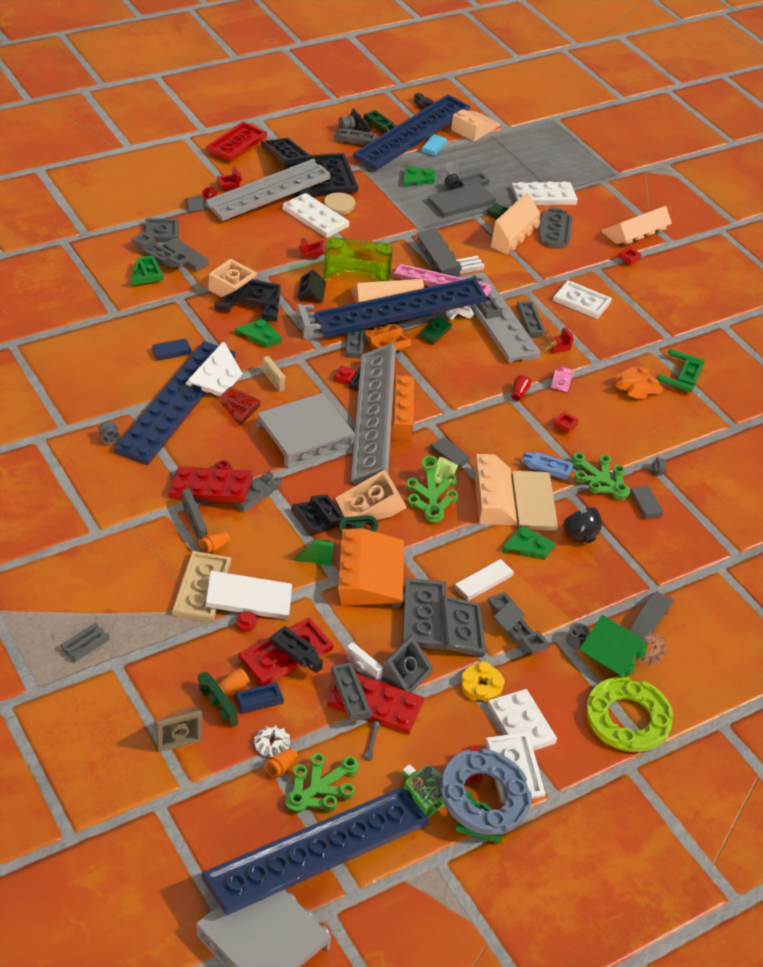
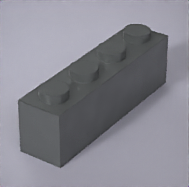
M435 228L418 232L417 246L434 272L451 276L456 275V277L460 276L461 264L455 259L454 253L449 250L448 244L443 241L442 235Z

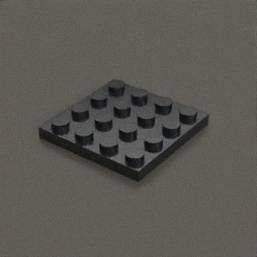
M345 153L311 155L317 165H321L330 173V179L296 193L297 196L304 193L310 196H321L331 193L350 194L358 192V185ZM298 164L286 165V166H287V169H288V168H291V167L296 166V165H298Z

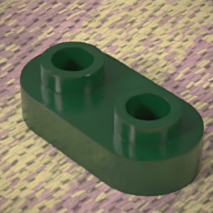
M371 515L345 517L340 521L338 530L341 535L342 529H345L346 526H349L351 529L363 528L376 532L378 521ZM364 525H369L371 529H366Z

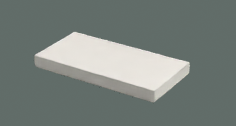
M211 571L205 607L241 613L250 612L254 615L288 620L292 584Z

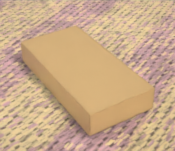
M269 356L263 357L262 372L277 391H285V375Z

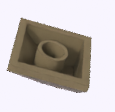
M196 707L182 708L157 721L158 752L202 741V711Z

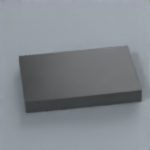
M443 595L440 599L445 649L483 657L486 654L480 604Z

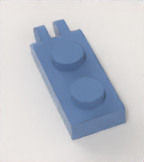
M525 452L521 463L527 465L529 469L538 472H550L551 476L564 480L569 479L574 464L538 452Z

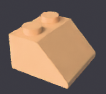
M230 259L209 273V291L223 297L257 276V273Z

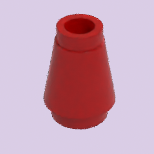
M519 375L515 378L511 395L513 400L520 401L531 387L529 377Z

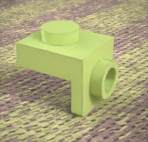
M439 457L438 467L434 471L436 486H439L444 481L447 474H455L458 467L457 464L443 457Z

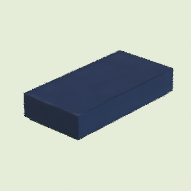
M186 338L152 345V350L157 360L191 354V347Z
M277 682L235 692V699L241 714L283 704L284 702Z

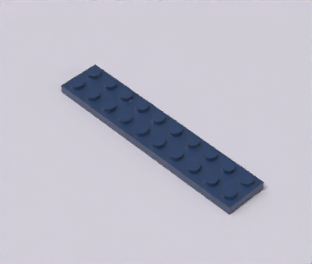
M447 94L354 152L353 158L376 171L450 124L455 113L460 110L470 111V105Z
M472 277L314 312V318L317 324L321 325L320 330L325 338L487 302V296L476 278Z
M206 341L201 343L114 447V453L146 465L150 464L207 393L202 391L200 386L194 384L188 386L185 383L219 346ZM229 350L233 358H235V352Z
M400 787L202 872L201 879L227 916L427 826L429 819L405 789Z

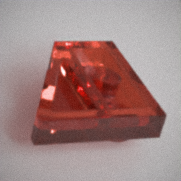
M229 387L220 396V403L239 425H242L260 407L261 400L232 387Z

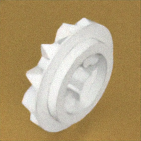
M266 725L263 730H258L254 738V745L260 754L270 757L290 747V736L285 732L284 728L279 729L276 725L269 728ZM272 736H274L275 741L274 743H272V746H270L269 740Z

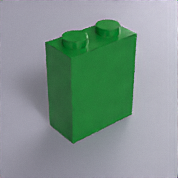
M601 615L579 650L616 675L630 677L636 669L635 664L639 658L642 659L647 653L648 644L644 639L606 616Z

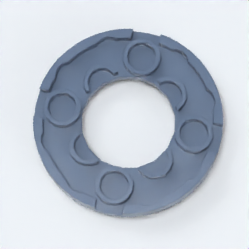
M482 749L481 751L471 752L466 750L457 754L450 760L441 777L440 791L447 810L460 824L477 833L499 835L514 830L525 819L532 802V794L529 792L526 783L527 778L523 771L508 757L492 750ZM478 773L488 774L496 778L506 791L507 800L505 805L499 810L484 811V809L475 807L466 796L464 788L466 779Z

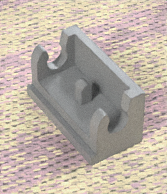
M298 304L297 320L303 338H322L321 325L317 324L314 312H306L309 309H315L314 305Z

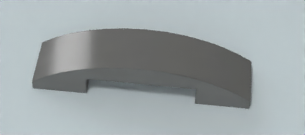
M145 232L132 238V242L146 256L154 255L157 263L164 266L179 267L192 259L190 255L180 250L173 253L156 244L155 237Z
M656 591L639 613L630 632L644 639L648 644L653 632L663 616L668 613L675 600Z
M506 592L491 596L487 600L494 615L509 601L514 603ZM523 619L509 632H506L520 648L528 653L533 654L550 647V643L539 631L533 632Z

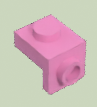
M566 367L557 368L551 388L568 392L574 372H570L571 369Z

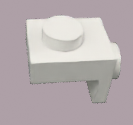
M471 305L445 311L450 320H453L457 314L469 319L474 315Z

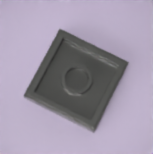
M145 218V233L155 237V242H167L178 238V219Z

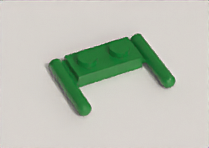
M670 349L668 351L669 356L686 361L679 378L675 380L659 374L656 376V379L659 382L692 392L705 360Z

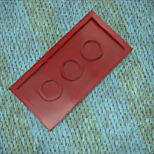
M243 121L208 144L206 151L231 162L265 139L267 132Z
M178 466L168 495L170 499H182L183 490L190 489L194 500L245 503L253 479V471Z
M309 617L289 627L291 631L316 648L315 651L319 654L318 657L333 650L334 644ZM269 638L239 652L238 656L239 660L261 686L267 685L302 667V665L300 666L270 644Z
M356 673L372 713L371 718L365 720L371 722L379 721L382 726L409 735L424 703V697ZM335 685L328 699L327 706L346 712Z

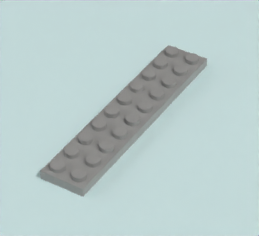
M393 343L361 355L351 481L354 485L364 482L384 469L388 473L396 347Z

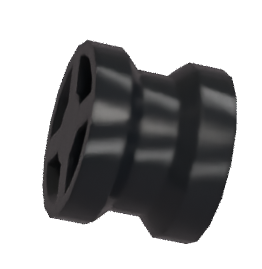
M449 174L444 180L449 190L463 187V182L457 174Z

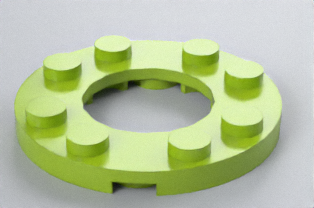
M614 677L599 683L589 695L586 705V716L591 729L603 742L624 751L644 752L660 746L667 739L672 728L673 711L667 698L656 687L643 680L642 683L629 680L630 677ZM628 699L636 701L645 707L649 713V725L643 730L638 729L637 731L620 728L618 724L612 722L608 709L617 700Z

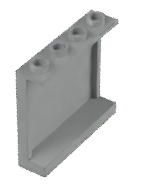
M324 393L257 413V427H264L285 455L284 465L287 469L354 447L355 433Z
M285 890L227 916L221 907L218 906L196 923V936L225 967H301L322 948L328 951L332 937L329 930L314 920L312 913L307 908L303 909L297 903L295 896Z

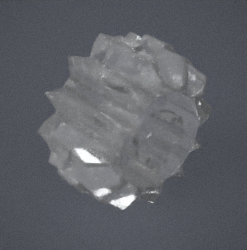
M650 630L647 631L646 636L643 633H639L638 636L646 641L647 647L649 645L653 646V650L647 651L640 664L644 665L645 661H648V665L652 667L653 660L660 664V658H666L667 655L663 652L668 649L667 645H663L665 638L658 639V632L651 636Z

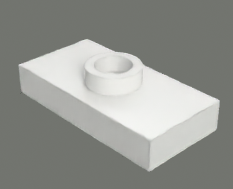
M352 642L348 645L346 660L349 663L352 662V665L359 673L380 682L383 667L355 643Z

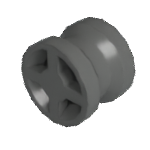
M353 116L339 117V128L354 130L355 121Z
M105 421L99 425L98 431L104 444L112 445L119 441L120 433L115 422Z
M582 623L572 624L567 636L568 645L574 649H580L590 634L589 628Z

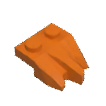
M387 324L386 327L375 326L373 327L374 330L364 331L372 350L391 343L394 344L397 351L411 346V339L403 335L402 328L396 324Z
M642 366L630 367L612 378L618 382L615 385L616 387L627 390V394L636 399H645L648 394H661L663 391L659 381L649 374V370Z

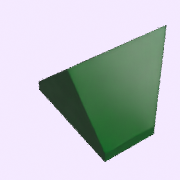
M314 539L312 545L292 560L331 566L336 541Z

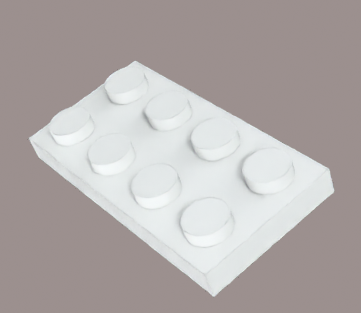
M566 181L545 183L518 182L512 183L511 186L516 202L526 193L531 196L535 205H575L578 200L571 183Z
M307 193L283 204L284 211L325 238L349 227L350 221Z

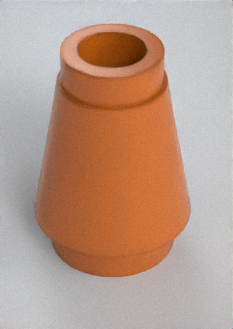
M227 532L204 535L199 540V547L203 553L213 554L226 543H229L230 537Z
M238 668L237 670L233 669L218 685L225 695H229L245 688L246 684L250 681L242 668Z
M288 748L268 757L265 763L266 772L273 778L283 776L298 758L296 751L293 748Z

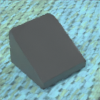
M202 197L185 199L189 211L204 210V200Z
M509 601L493 619L506 632H509L525 614L512 601Z

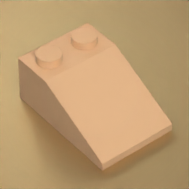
M460 110L453 115L451 130L472 141H476L499 127L500 123L479 112Z
M385 469L335 498L344 517L371 515L379 520L392 517L407 508Z

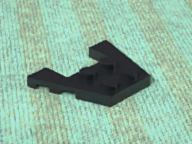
M251 279L235 290L233 294L225 295L223 301L215 302V310L230 312L235 303H242L247 306L252 305L264 309L261 313L262 319L276 322L278 319L281 285Z

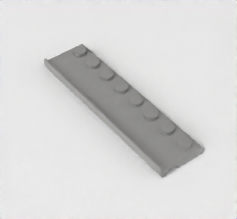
M314 159L210 198L205 202L206 207L221 221L228 220L330 179V173L321 165H317Z
M484 272L458 276L463 279L475 277L478 282L491 285L489 294L502 310V316L486 319L476 304L471 305V308L509 364H513L515 360L523 362L541 357V351Z

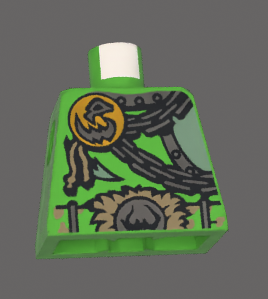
M411 765L403 769L401 775L406 779L404 789L427 818L445 806L440 791L442 773L430 765H426L418 772Z

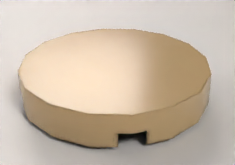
M331 193L326 196L324 205L339 215H347L352 210L354 211L355 200L352 196L345 193Z

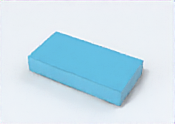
M434 134L422 147L421 152L436 156L447 143V138Z

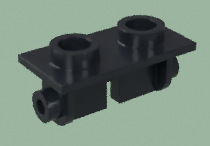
M353 108L349 115H352L354 118V130L370 133V125H367L361 115Z

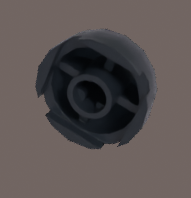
M595 507L586 508L587 512L582 514L579 510L564 519L562 526L570 539L576 542H585L586 544L596 540V536L602 529V519L598 509Z

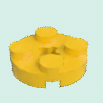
M480 662L468 667L463 672L461 689L470 700L476 702L478 699L484 700L483 703H488L489 700L501 696L505 680L501 673L494 667H491L488 662ZM479 681L486 682V686L484 684L479 685Z

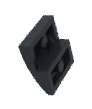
M327 494L311 496L309 502L293 504L291 511L309 535L334 529L345 518Z

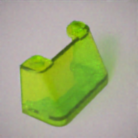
M331 237L327 239L325 246L323 279L331 280L333 274L337 273L340 276L341 271L373 274V279L377 277L381 282L389 281L393 247L387 242L381 243Z

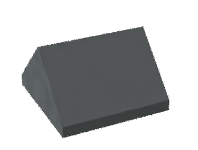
M410 635L384 661L382 680L387 684L411 693L434 670L413 635Z

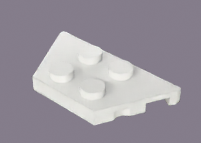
M222 342L185 384L188 386L192 384L200 386L202 391L211 392L216 396L223 397L243 373L226 344Z

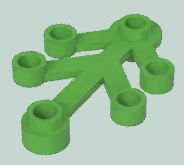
M577 452L572 455L570 462L574 463L573 468H584L592 474L587 475L584 471H577L574 478L578 483L590 482L588 489L591 493H611L617 500H625L629 496L630 488L624 484L623 475L625 468L622 465L614 466L613 475L616 477V482L610 479L609 464L611 458L608 455H601L599 458L601 471L588 463L584 454Z
M426 456L422 460V466L424 471L427 472L428 489L418 483L416 478H409L407 480V488L410 491L416 490L429 499L430 505L420 500L417 494H411L408 497V502L411 507H418L423 510L425 518L429 522L437 523L443 519L444 509L450 503H455L458 500V493L456 490H449L446 493V497L439 504H437V498L448 487L456 485L457 480L454 474H447L444 481L436 488L434 471L438 467L437 459L434 456Z
M321 753L313 754L311 757V766L313 767L311 786L303 791V780L307 777V768L304 765L295 766L293 771V777L295 778L294 791L286 796V807L292 813H301L307 807L324 809L329 812L334 811L337 806V799L334 796L351 799L354 796L355 788L350 783H345L341 787L329 785L342 776L354 777L358 773V761L352 756H347L341 761V765L321 779V769L324 766L325 757ZM344 790H350L351 792L346 793ZM316 794L327 795L323 800L311 798Z

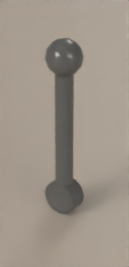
M373 721L372 723L373 730L368 751L364 753V759L367 761L373 758L372 749L377 729L380 728L379 721Z

